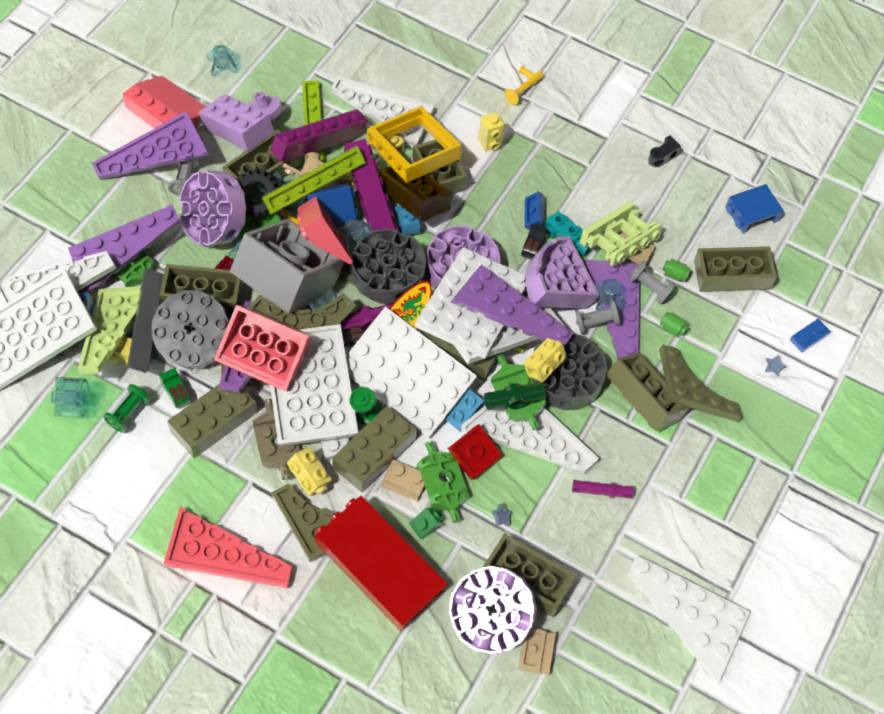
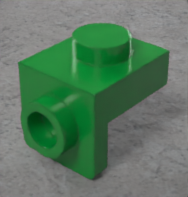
M428 507L409 522L420 539H424L437 527L445 525L442 520V514L437 509Z

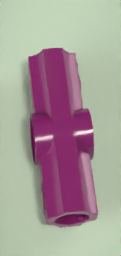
M392 304L375 308L370 306L360 307L355 313L349 314L341 323V329L361 326L366 331L384 307L389 309Z

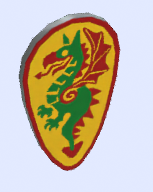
M423 281L414 285L402 294L389 308V310L417 331H419V328L414 327L415 322L432 296L431 283Z

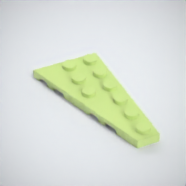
M141 286L98 290L91 317L97 330L86 336L78 366L80 375L100 373L135 322Z

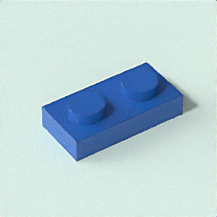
M539 191L525 197L524 227L530 230L532 223L539 226L543 224V194Z
M818 318L792 335L790 341L803 353L827 337L831 331Z

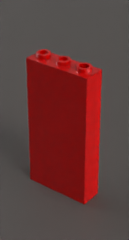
M360 495L357 499L352 498L345 505L346 509L342 512H336L330 518L331 522L326 526L323 524L315 531L314 542L401 632L445 590L447 583Z

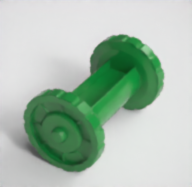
M130 384L127 387L130 394L113 414L107 412L103 416L108 425L121 433L127 430L124 422L139 404H148L151 401L149 395L134 384Z
M358 387L351 393L349 398L350 405L356 411V416L362 424L367 425L382 411L380 404L376 402L374 392L370 388Z

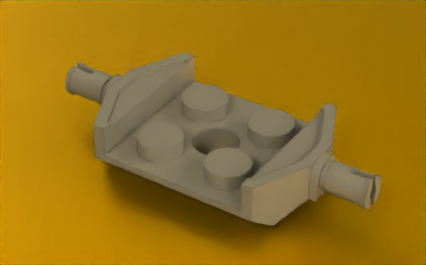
M265 399L266 412L252 421L262 466L267 468H278L281 472L282 480H286L285 474L288 480L290 475L287 462L295 453L301 450L299 444L280 447L272 444V441L277 439L272 399H268V401Z

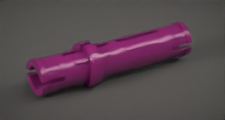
M573 479L572 492L609 496V498L624 497L632 499L633 486L618 485L615 482L608 484Z

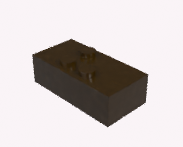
M391 166L379 170V177L383 181V193H386L387 196L421 222L450 211L451 191L428 174L406 183Z

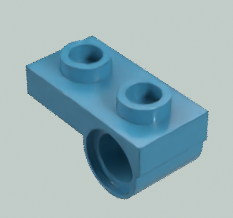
M394 206L400 233L407 236L420 234L419 220L402 206Z
M468 389L445 420L460 432L461 425L484 407V400Z

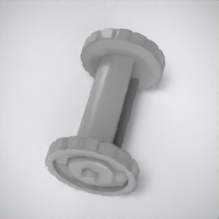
M198 158L176 163L179 168L176 180H172L168 184L169 192L180 197L185 182L190 178L191 171L199 166Z
M643 260L635 267L628 280L632 282L637 278L658 295L656 302L660 304L667 298L675 284L672 282L668 285L662 283L644 269L647 262Z
M614 300L610 301V307L581 314L579 309L575 310L576 325H578L580 333H585V327L614 320L616 325H620L619 311Z

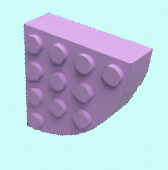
M570 237L554 238L553 241L547 242L527 266L525 279L529 300L538 307L587 309L600 296Z

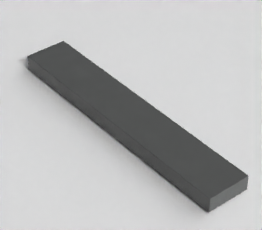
M145 268L143 271L127 364L128 368L146 373L149 368L153 343L152 320L159 306L164 275Z

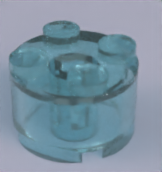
M56 377V391L51 393V403H55L54 416L85 417L88 408L86 394H89L87 379Z

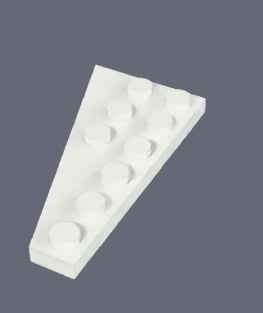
M337 76L331 87V93L377 123H382L419 106H422L431 115L434 111V105ZM419 124L396 135H399L403 140L415 146L419 144L425 129Z
M104 251L85 256L82 260L74 262L70 260L66 261V264L47 266L29 271L25 275L18 277L15 275L10 276L8 279L0 281V299L3 305L63 268L68 272L77 291L115 270L116 266L108 252Z

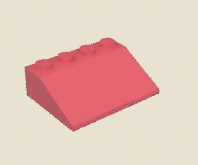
M162 75L136 83L123 93L125 108L153 128L160 126L185 111L195 127L202 122L198 112L204 109L205 105Z
M315 196L298 207L299 214L297 217L303 237L306 240L310 239L312 244L348 264L353 263L346 240Z
M236 305L214 360L287 391L306 355L313 336L243 305Z

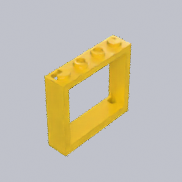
M422 106L367 129L368 143L406 183L461 159L462 148L459 141ZM420 124L444 150L409 164L386 139Z

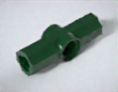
M542 382L523 386L514 383L506 386L503 390L484 393L485 405L488 411L505 407L518 409L526 403L545 400L546 398L545 387Z

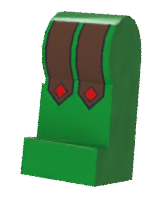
M176 368L159 374L161 385L175 408L191 402Z

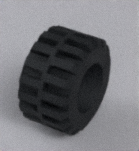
M261 169L249 170L241 174L237 179L245 193L246 213L249 216L257 217L269 213L264 201L255 204L250 202L246 196V188L252 182L264 184L267 194L279 188V184L275 180L276 178L267 171Z

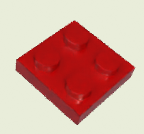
M479 424L475 425L447 448L471 480L502 456L501 452Z

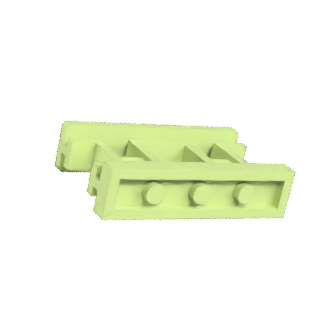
M628 201L583 229L580 244L590 248L596 245L607 252L605 259L607 261L610 259V265L614 267L618 263L621 264L629 256L635 255L641 248L647 247L652 241H656L661 236L662 224L660 222L656 224L655 221L649 224L638 218L640 211L638 209L634 210L635 204ZM621 230V231H623L625 234H627L629 237H627L626 239H624L623 237H621L620 235H618L616 232H618V231Z

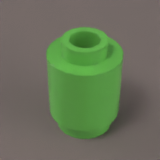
M671 258L670 261L666 260L662 270L665 271V276L679 282L681 280L685 282L691 268Z
M666 312L660 321V325L663 326L662 328L677 338L684 336L689 329L687 326L688 322L674 313Z

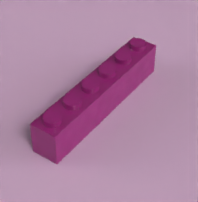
M356 109L275 134L271 152L280 162H284L363 136L368 119Z
M366 139L345 143L344 152L358 146L366 162L350 172L370 233L383 229L398 230V227L394 226L392 221L394 220L393 212L389 210L387 205L389 203L388 196L382 190V178L378 177L377 162L373 161L371 156L373 155L371 145L367 144Z

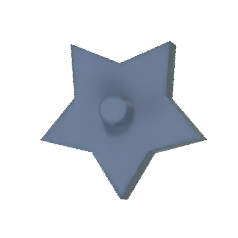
M779 354L773 359L765 358L768 364L765 371H772L777 376L780 369L786 366L780 362Z
M500 503L497 510L491 511L495 517V524L499 525L502 523L505 526H509V516L512 512L506 510L503 504Z

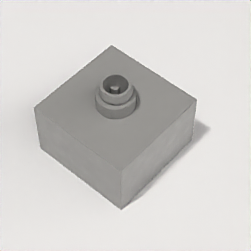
M286 219L245 233L230 272L265 296L267 300L290 313L329 296L344 261L315 246L310 239L306 240L301 233L299 225L290 219Z

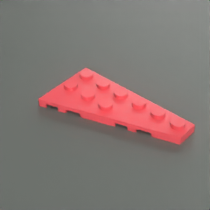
M180 506L165 556L164 566L288 588L292 571L291 565L258 550L252 544L249 545L243 542L239 537L204 521L198 515H193Z

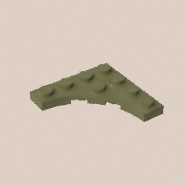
M342 293L330 303L323 305V307L313 310H295L287 313L260 294L247 308L299 330L341 324L357 305Z
M662 344L659 352L669 400L738 422L742 417L739 404L718 395L705 386L687 367L679 349Z
M290 483L271 492L274 501L308 561L311 562L325 555L324 551L314 542L315 531L324 524L326 526L331 522L330 518L335 513L321 508L317 509L307 504L296 493Z

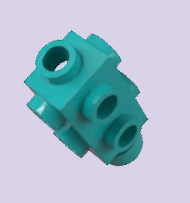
M558 211L546 219V234L550 238L570 237L579 254L583 257L590 254L593 248L584 247L580 244L583 229L575 225L568 216Z

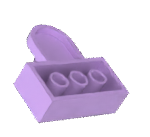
M259 91L254 94V101L245 104L224 94L211 104L206 105L198 113L205 130L249 151L274 133L271 121L282 112L280 99L275 96H265V92Z

